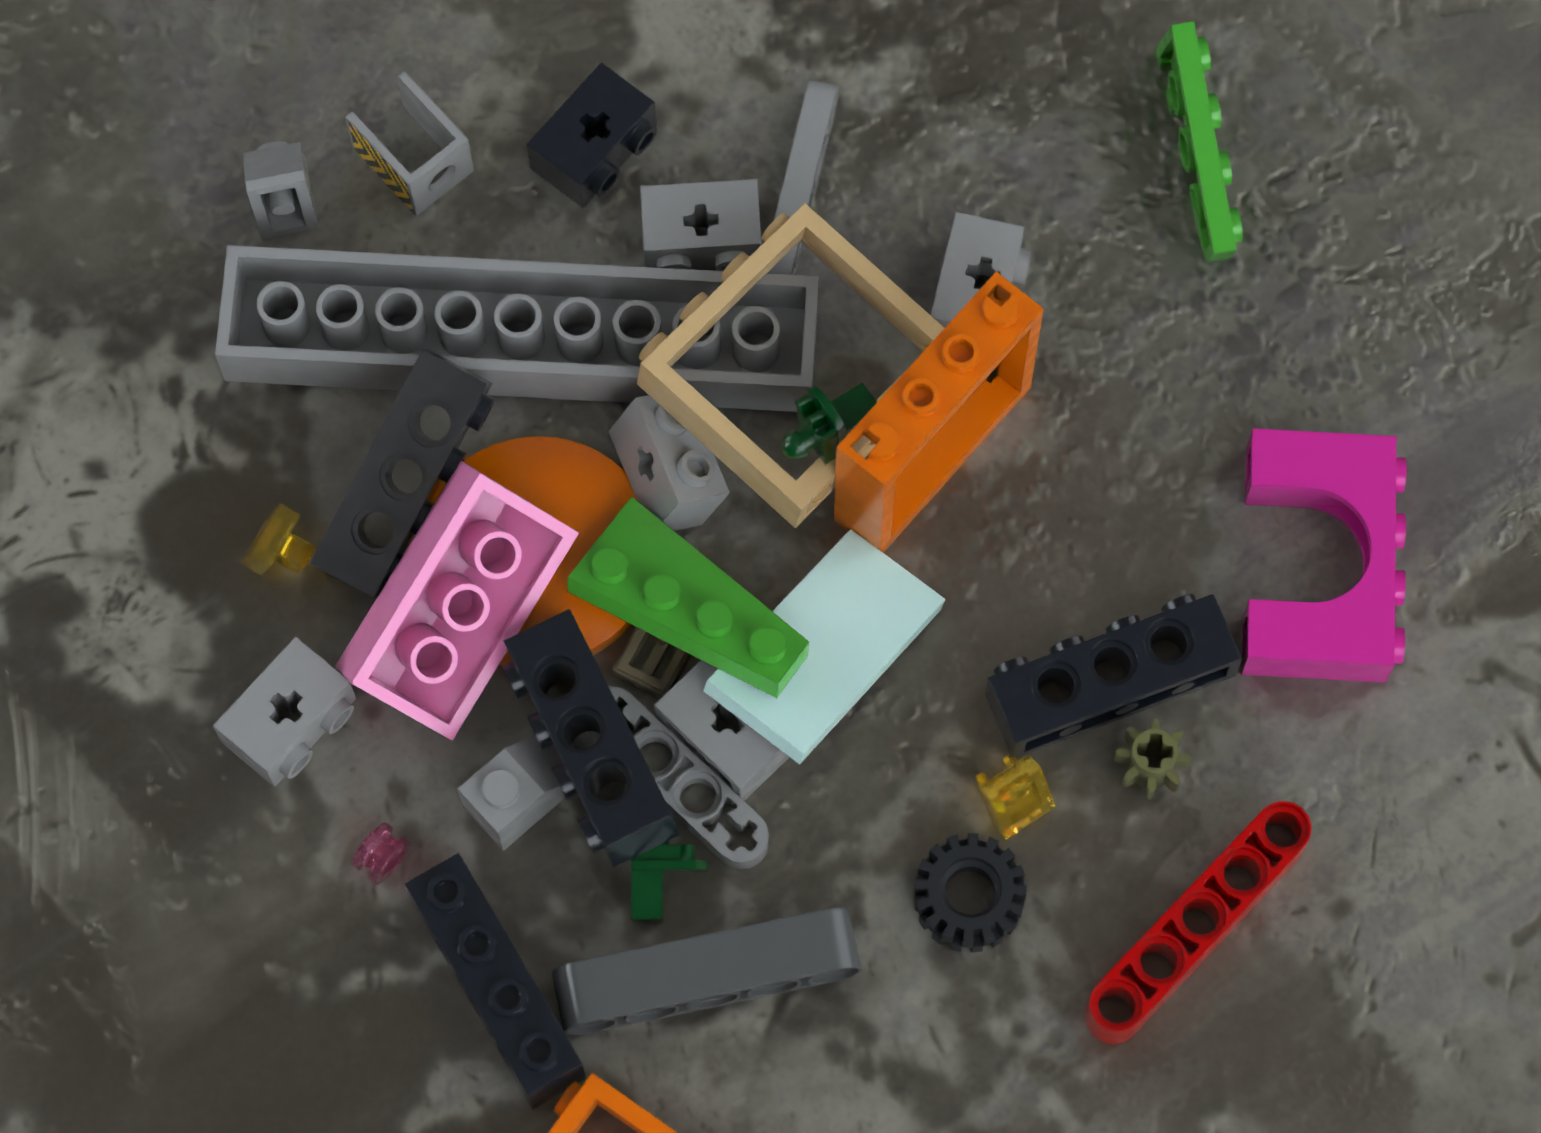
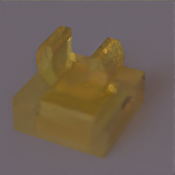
M281 503L268 514L241 564L262 575L276 561L283 567L298 574L301 568H305L316 549L311 543L291 534L301 515Z
M1029 754L1019 761L1013 756H1006L1002 759L1006 769L990 780L983 772L976 776L978 788L991 822L1005 840L1056 807L1042 768Z

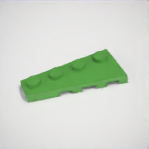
M1194 21L1173 24L1169 27L1155 51L1159 68L1171 66V71H1169L1168 75L1169 88H1166L1165 93L1170 115L1183 116L1185 126L1179 128L1178 149L1185 171L1187 173L1196 172L1198 183L1190 184L1189 196L1205 263L1227 260L1237 251L1236 242H1242L1243 230L1237 207L1229 208L1225 186L1232 184L1230 159L1226 150L1218 151L1215 129L1221 127L1219 101L1215 93L1208 94L1204 72L1211 69L1209 46L1205 36L1197 37Z
M633 497L628 500L568 576L567 592L775 698H778L808 657L809 641Z

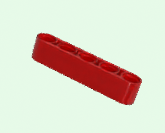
M1287 801L1274 802L1264 808L1100 980L1090 995L1085 1013L1087 1028L1095 1038L1104 1043L1118 1044L1134 1036L1298 862L1311 838L1312 831L1310 818L1303 808ZM1274 824L1284 825L1293 832L1296 843L1288 847L1276 846L1267 838L1265 828ZM1232 867L1244 868L1254 877L1255 887L1245 891L1234 889L1225 880L1224 871ZM1192 910L1203 911L1212 919L1214 930L1208 934H1194L1184 925L1182 915ZM1149 954H1160L1171 963L1173 974L1163 979L1152 978L1142 969L1140 960ZM1106 998H1119L1129 1006L1132 1016L1126 1022L1119 1024L1111 1023L1101 1015L1098 1004Z

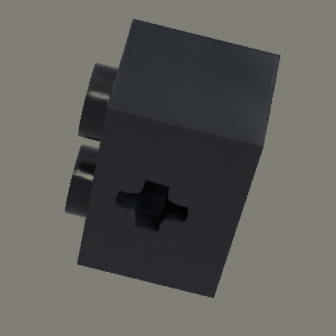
M601 62L526 144L530 169L580 207L584 208L595 195L602 197L613 187L620 175L619 168L632 153L638 156L652 143L657 133L655 102Z

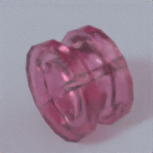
M387 822L377 826L357 849L351 862L352 866L357 870L368 869L370 871L369 879L375 885L386 880L406 856L411 842L404 836L398 839L392 835L393 827Z

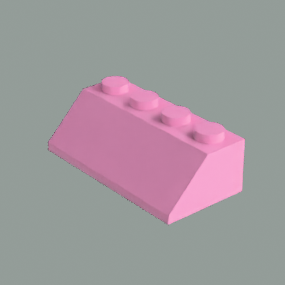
M460 461L335 668L351 684L453 741L506 654L507 647L504 640L518 634L579 532L463 461Z

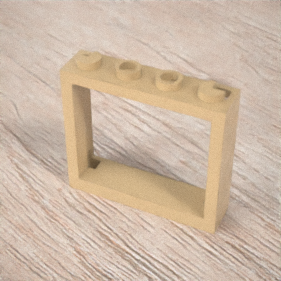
M806 203L791 217L786 213H782L774 219L761 236V240L764 243L750 257L745 252L735 257L721 274L720 279L723 283L710 296L704 292L695 296L680 314L679 319L683 322L669 336L660 332L646 344L638 356L642 362L640 363L637 379L639 387L794 528L835 489L836 459L825 465L819 457L795 480L672 369L671 366L799 241L922 352L944 329L938 321ZM891 386L876 400L877 402L891 388ZM863 435L852 449L866 458L875 447V444Z

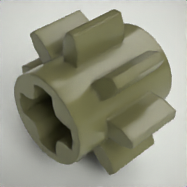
M1155 718L1151 723L1150 729L1139 733L1136 728L1129 726L1125 733V739L1132 749H1116L1113 762L1119 765H1127L1128 771L1121 785L1125 788L1135 783L1145 788L1147 799H1152L1155 789L1164 784L1169 790L1176 792L1181 781L1173 769H1188L1192 761V756L1186 753H1178V746L1184 733L1179 730L1171 735L1161 730L1159 719ZM1146 750L1157 751V759L1161 762L1159 768L1148 767V759L1144 756Z

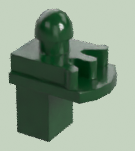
M863 382L831 402L817 386L808 389V394L795 401L799 429H792L784 436L781 442L782 453L789 459L799 460L809 456V451L814 449L825 465L836 459V447L877 403Z
M669 841L631 859L632 921H663V872L708 871V861L695 860V846L691 844L669 845Z

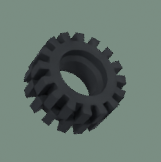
M968 833L967 839L959 840L958 835L948 837L946 844L942 847L937 843L929 850L928 858L922 860L915 880L914 906L915 911L919 912L921 926L924 930L927 928L931 930L932 939L941 945L944 940L951 944V950L961 952L962 947H971L972 953L981 952L984 945L991 944L993 948L1002 943L1003 937L1007 933L1011 935L1016 928L1026 899L1027 885H1024L1025 873L1022 865L1017 866L1014 862L1015 854L1009 848L1005 851L998 847L999 840L990 836L988 842L978 840V833ZM965 871H973L985 876L991 883L994 891V899L991 905L985 911L975 915L962 914L956 911L949 904L946 897V886L955 875Z

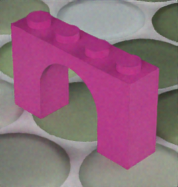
M1252 429L1246 447L1245 505L1309 508L1335 517L1349 529L1356 539L1362 555L1363 573L1361 580L1350 591L1340 597L1324 602L1249 599L1242 617L1241 675L1386 683L1395 663H1403L1405 629L1395 627V606H1403L1406 576L1404 570H1395L1396 549H1403L1405 544L1406 515L1405 513H1396V493H1403L1405 490L1407 464L1405 457H1396L1397 436Z

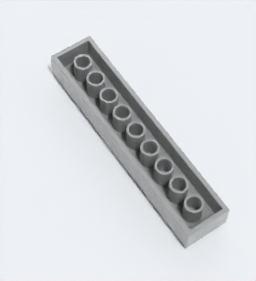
M227 245L215 357L224 381L401 391L422 349H429L493 383L487 395L631 403L636 397L648 395L637 385L640 363L642 362L638 356L642 349L660 332L669 336L683 322L679 319L680 314L695 296L701 292L710 296L723 283L720 279L723 271ZM765 274L671 368L716 408L797 412L795 401L808 394L807 390L813 387L819 276Z

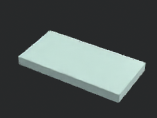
M850 529L773 610L777 616L809 641L808 657L778 698L720 669H717L706 681L703 692L798 764H801L941 611L945 598Z

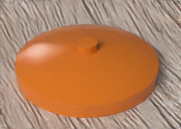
M531 436L506 440L482 449L467 458L464 463L579 532L518 634L570 609L593 656L609 647L632 624L567 592V585L570 573L631 497L636 499L625 471L613 460L587 445L568 439L547 436ZM442 481L430 502L433 504L436 502L447 483ZM508 650L499 663L500 665L513 661Z

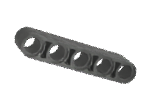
M831 908L576 961L554 969L552 977L564 1033L566 1035H582L836 982L859 974L862 971L849 910L846 908Z

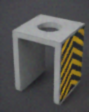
M403 71L397 76L403 106L442 148L440 152L410 174L353 112L348 114L345 120L352 146L411 212L418 216L474 171L467 137L417 83ZM449 166L447 171L437 181L430 184L432 179L441 170Z

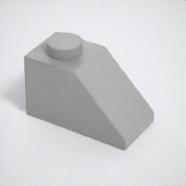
M274 141L261 145L256 151L243 153L246 191L262 239L319 228L308 167L301 142L289 144L283 141Z
M536 735L528 737L504 748L458 788L463 808L502 851L506 850L566 798L552 770L553 767L562 763L554 745L542 750Z

